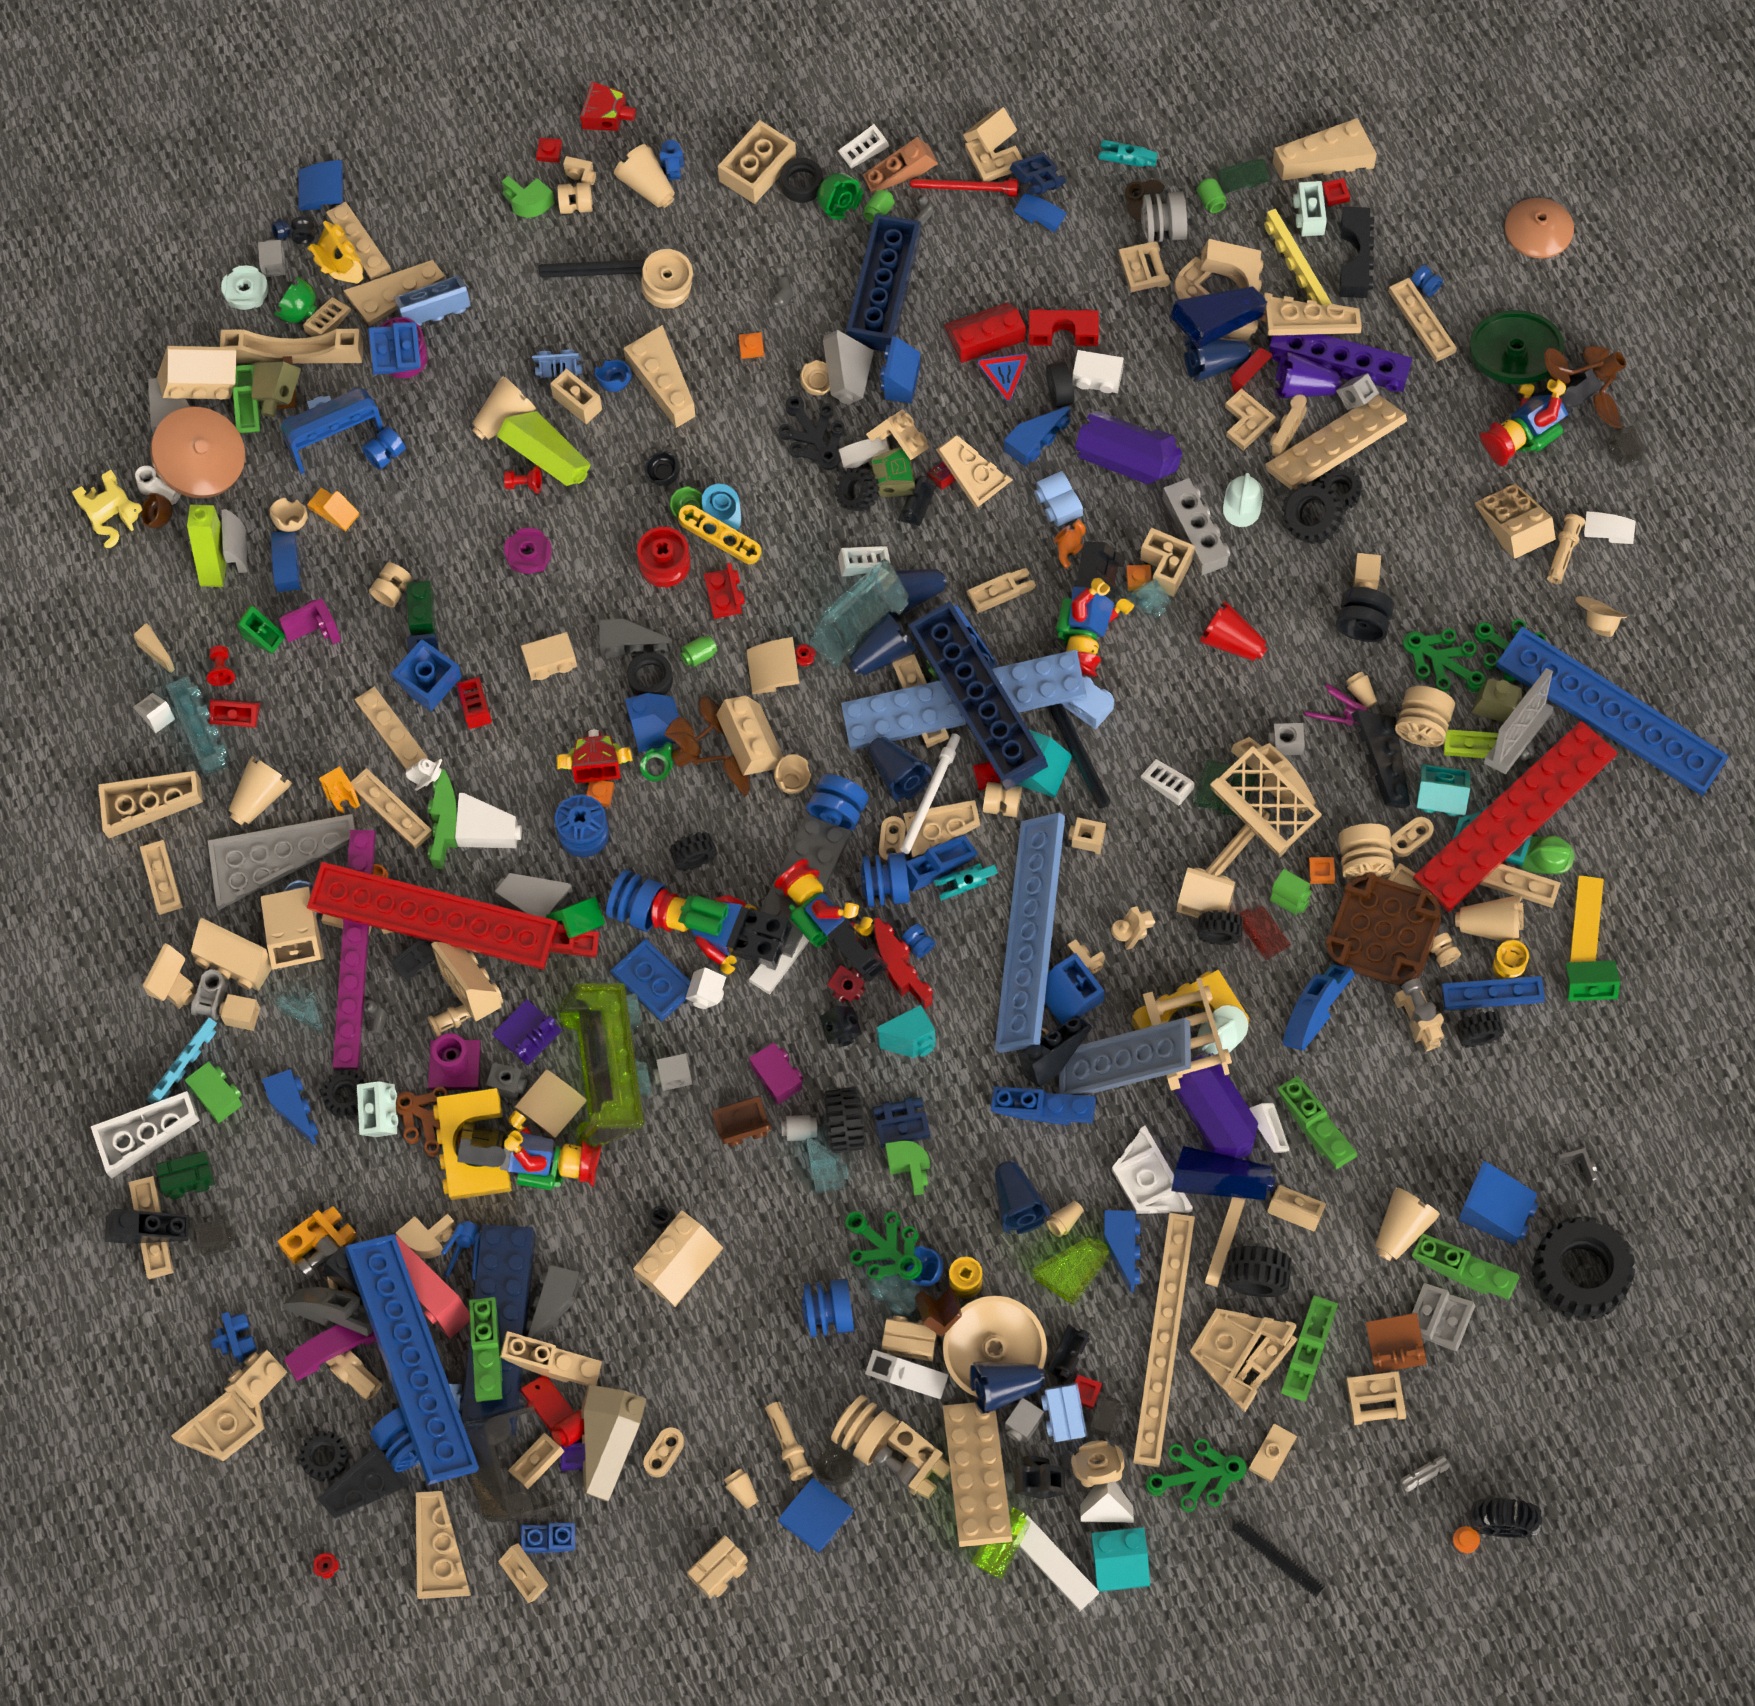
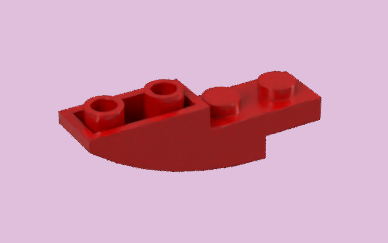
M877 917L874 920L875 940L879 956L888 965L884 969L887 977L901 997L910 991L922 1007L926 1009L933 1003L931 987L925 981L922 983L916 977L918 975L916 970L908 963L910 949L903 940L898 941L893 935L895 932L890 924L887 922L883 923Z
M558 924L550 952L596 958L599 932L588 931L576 937L568 938L564 925Z

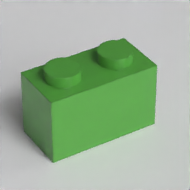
M208 1061L187 1077L185 1082L219 1124L242 1106L239 1099L242 1094L233 1083L229 1086L224 1081L227 1076L219 1066L214 1068Z

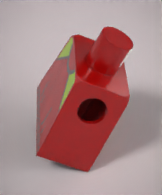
M591 82L580 116L582 129L618 131L622 119L635 120L636 108L626 106L625 94L623 92Z

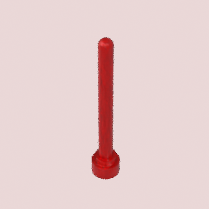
M1009 178V180H1004V182L912 179L909 182L912 188L999 191L1008 194L1010 197L1018 196L1017 178Z

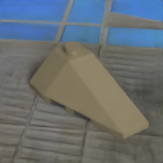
M587 1385L581 1409V1419H584L585 1434L582 1435V1444H585V1460L583 1461L584 1494L603 1501H609L640 1426L646 1398L625 1390Z

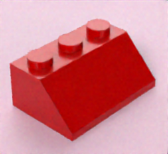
M1009 302L944 324L961 363L1024 342L1026 336V327L1018 309Z

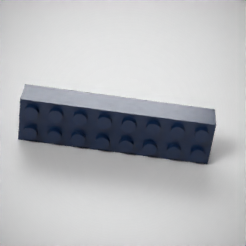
M951 601L910 623L908 626L912 636L1005 790L1007 791L1047 768L1048 764L1044 754Z
M482 1225L474 1299L495 1297L501 1350L507 1331L526 1337L525 1331L528 1321L536 1242L533 1227ZM471 1333L461 1418L466 1433L516 1435L523 1368L501 1358L503 1399L476 1402Z

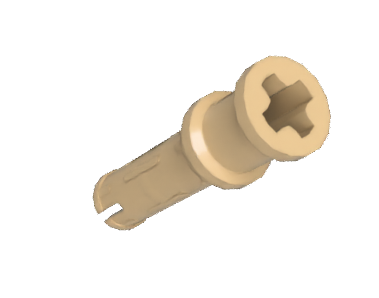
M1567 514L1564 518L1565 525L1563 531L1558 535L1559 546L1547 576V580L1551 583H1562L1572 550L1579 543L1580 539L1578 536L1580 530L1585 526V520L1581 516Z
M500 996V997H499V1000H500V1003L502 1004V1003H503V999H502V997ZM461 1005L456 1008L448 1007L446 1012L435 1017L429 1016L428 1021L436 1037H439L442 1032L452 1027H460L462 1025L461 1022L472 1016L465 1006Z
M781 1402L769 1404L765 1410L783 1450L781 1457L788 1464L791 1480L797 1481L809 1476L813 1472L812 1467L807 1465L803 1455L804 1448L798 1445Z

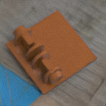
M1417 1313L1366 1322L1375 1373L1427 1364Z

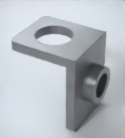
M1585 1148L1556 1157L1555 1166L1579 1160L1589 1188L1594 1186L1597 1180L1595 1176L1597 1172L1596 1165L1592 1158L1589 1159Z

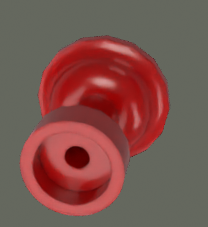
M535 466L527 475H515L514 471H505V488L514 489L515 485L528 484L530 490H534L536 494H539L542 485L540 467Z
M221 645L210 648L209 657L215 662V667L207 674V682L213 686H224L233 683L236 678L235 673L228 667H225L224 662L229 657L228 648Z

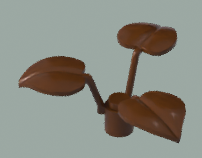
M1587 347L1583 350V358L1587 365L1570 370L1561 352L1553 348L1545 350L1544 359L1546 367L1556 381L1559 379L1564 384H1568L1570 382L1569 375H1574L1591 368L1600 380L1606 381L1599 390V394L1593 397L1594 407L1598 415L1606 423L1616 428H1623L1613 398L1609 394H1605L1606 388L1617 378L1616 373L1626 367V360L1623 355L1618 351L1609 355L1610 349Z
M703 696L700 698L698 706L702 717L709 725L697 737H694V729L685 718L677 717L674 719L664 736L672 739L679 745L678 748L672 751V758L679 767H683L690 762L696 765L701 762L723 760L726 774L742 792L744 797H746L749 793L750 777L749 775H742L734 755L729 757L727 755L698 758L701 754V749L697 742L711 731L713 727L718 733L723 732L716 716L720 706L709 696Z

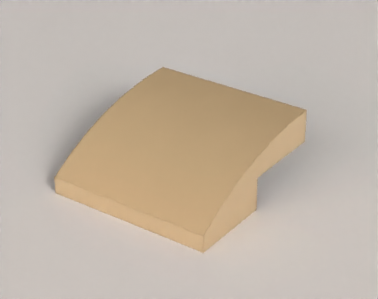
M793 637L766 642L747 649L752 694L774 692L776 687L799 684Z
M546 1069L514 1108L531 1123H535L550 1137L555 1139L587 1100L571 1086Z

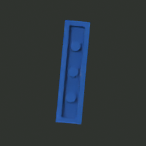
M1542 976L1444 983L1441 986L1444 1010L1544 1003L1545 1001Z

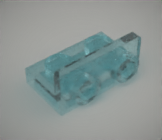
M897 1274L884 1276L880 1281H876L874 1278L869 1281L872 1296L880 1302L885 1300L891 1305L889 1309L896 1316H904L909 1320L918 1310L915 1296L922 1289L910 1280H905Z

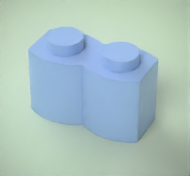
M1063 471L1036 482L1037 490L1034 491L1035 496L1040 504L1044 503L1046 506L1045 513L1050 522L1054 521L1058 527L1083 516L1081 502Z

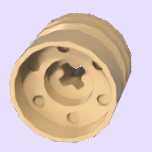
M1428 686L1410 687L1406 690L1402 703L1403 710L1399 713L1395 731L1401 738L1413 744L1424 747L1442 745L1448 731V722L1451 721L1455 707L1453 698L1436 688Z
M1373 823L1359 824L1346 828L1339 833L1340 852L1344 855L1341 859L1343 866L1342 874L1345 879L1353 881L1359 876L1366 875V873H1375L1377 877L1386 878L1394 873L1393 854L1390 851L1392 846L1391 834L1388 827Z
M860 1395L840 1416L831 1440L836 1444L843 1440L842 1448L844 1450L857 1443L853 1456L868 1466L873 1463V1459L879 1450L888 1444V1438L898 1427L899 1420L887 1411H882L876 1417H873L877 1404L872 1402L867 1406L868 1398Z

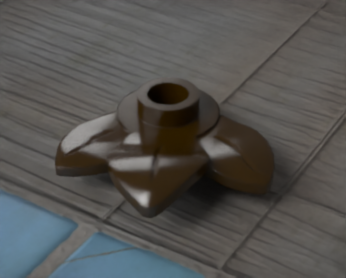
M1148 180L1144 183L1139 181L1131 182L1125 189V196L1129 201L1128 212L1134 220L1141 222L1143 195L1150 194L1153 205L1154 195L1161 194L1165 186L1157 180ZM1134 191L1141 192L1139 196H1133Z

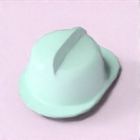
M1249 473L1232 480L1228 484L1225 493L1223 514L1229 523L1238 527L1252 525L1258 519L1261 512L1263 488L1257 480L1250 477Z
M1226 1005L1215 1010L1212 1015L1223 1050L1228 1048L1230 1053L1246 1036L1248 1020L1244 1012L1238 1007ZM1204 1022L1199 1028L1198 1036L1212 1033L1209 1022ZM1215 1042L1199 1047L1201 1052L1218 1054Z

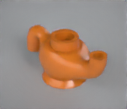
M1079 519L1073 523L1074 529H1070V525L1066 526L1053 540L1054 543H1057L1059 560L1065 569L1071 565L1067 556L1070 553L1072 555L1077 554L1083 547L1081 541L1082 536L1085 535L1086 528Z

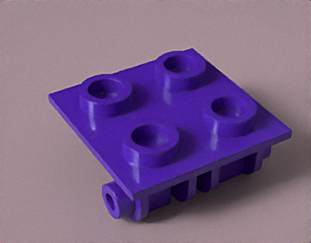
M526 999L492 1035L526 1065H529L562 1032V1029L555 1024L554 1018L543 1014Z

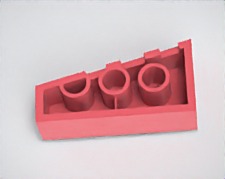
M396 1235L420 1306L424 1311V1316L430 1323H435L451 1339L470 1322L469 1311L460 1297Z

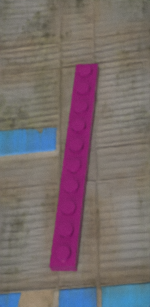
M350 830L347 868L373 874L375 830ZM345 919L343 920L333 1069L359 1070L369 926Z

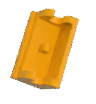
M340 766L319 778L327 800L332 801L337 811L344 813L343 807L340 806L343 800L349 801L350 806L354 809L360 806L354 787Z

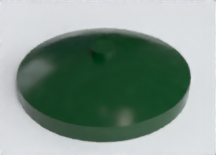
M1508 310L1492 314L1476 325L1470 337L1469 353L1474 365L1489 378L1507 384H1530L1550 376L1545 364L1544 351L1553 348L1563 354L1564 340L1559 329L1545 317L1528 311Z

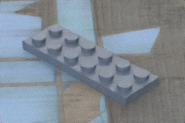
M1182 1018L1080 1045L1059 1074V1094L1085 1096L1191 1069L1190 1021Z

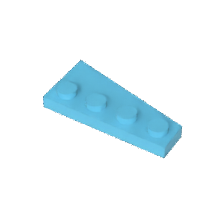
M211 1018L205 1020L146 1098L148 1102L154 1104L165 1100L169 1096L171 1085L174 1081L178 1083L186 1073V1070H184L185 1066L189 1061L193 1063L202 1052L199 1050L202 1043H208L215 1035L216 1031L213 1029L217 1024Z

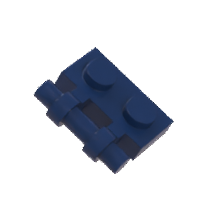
M1044 152L1013 162L1009 169L1023 184L1029 182L1032 184L1028 188L1029 193L1032 195L1046 193L1048 189L1055 190L1066 182V178L1063 175L1058 176L1055 173L1058 167Z
M906 1097L904 1101L894 1103L887 1101L882 1102L880 1106L872 1107L874 1117L881 1115L885 1117L884 1120L876 1121L881 1148L886 1147L885 1143L897 1141L912 1142L930 1138L925 1111L915 1113L914 1110L915 1108L924 1107L922 1097L914 1099ZM896 1112H907V1115L898 1116L894 1118L892 1115V1113Z

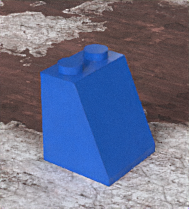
M1483 1161L1458 1221L1516 1245L1518 1238L1524 1240L1529 1225L1525 1224L1527 1217L1533 1218L1539 1203L1534 1202L1537 1193L1488 1162Z

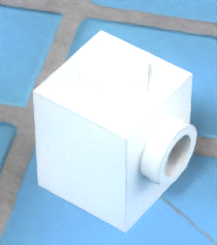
M706 967L694 971L685 999L692 1001L694 1006L701 1009L717 1005L724 995L722 989L726 977Z

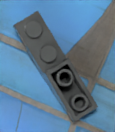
M324 1287L297 1289L282 1304L283 1309L323 1326L332 1321L365 1336H369L373 1331L366 1309L363 1305H360V1297L348 1292Z

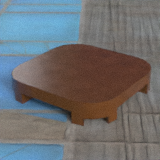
M1366 873V875L1359 876L1351 882L1349 881L1344 888L1345 894L1330 935L1327 934L1326 945L1331 959L1337 965L1352 968L1356 974L1392 985L1402 986L1412 979L1419 978L1424 970L1441 922L1442 914L1438 901L1430 891L1424 888L1420 890L1377 877L1375 873Z

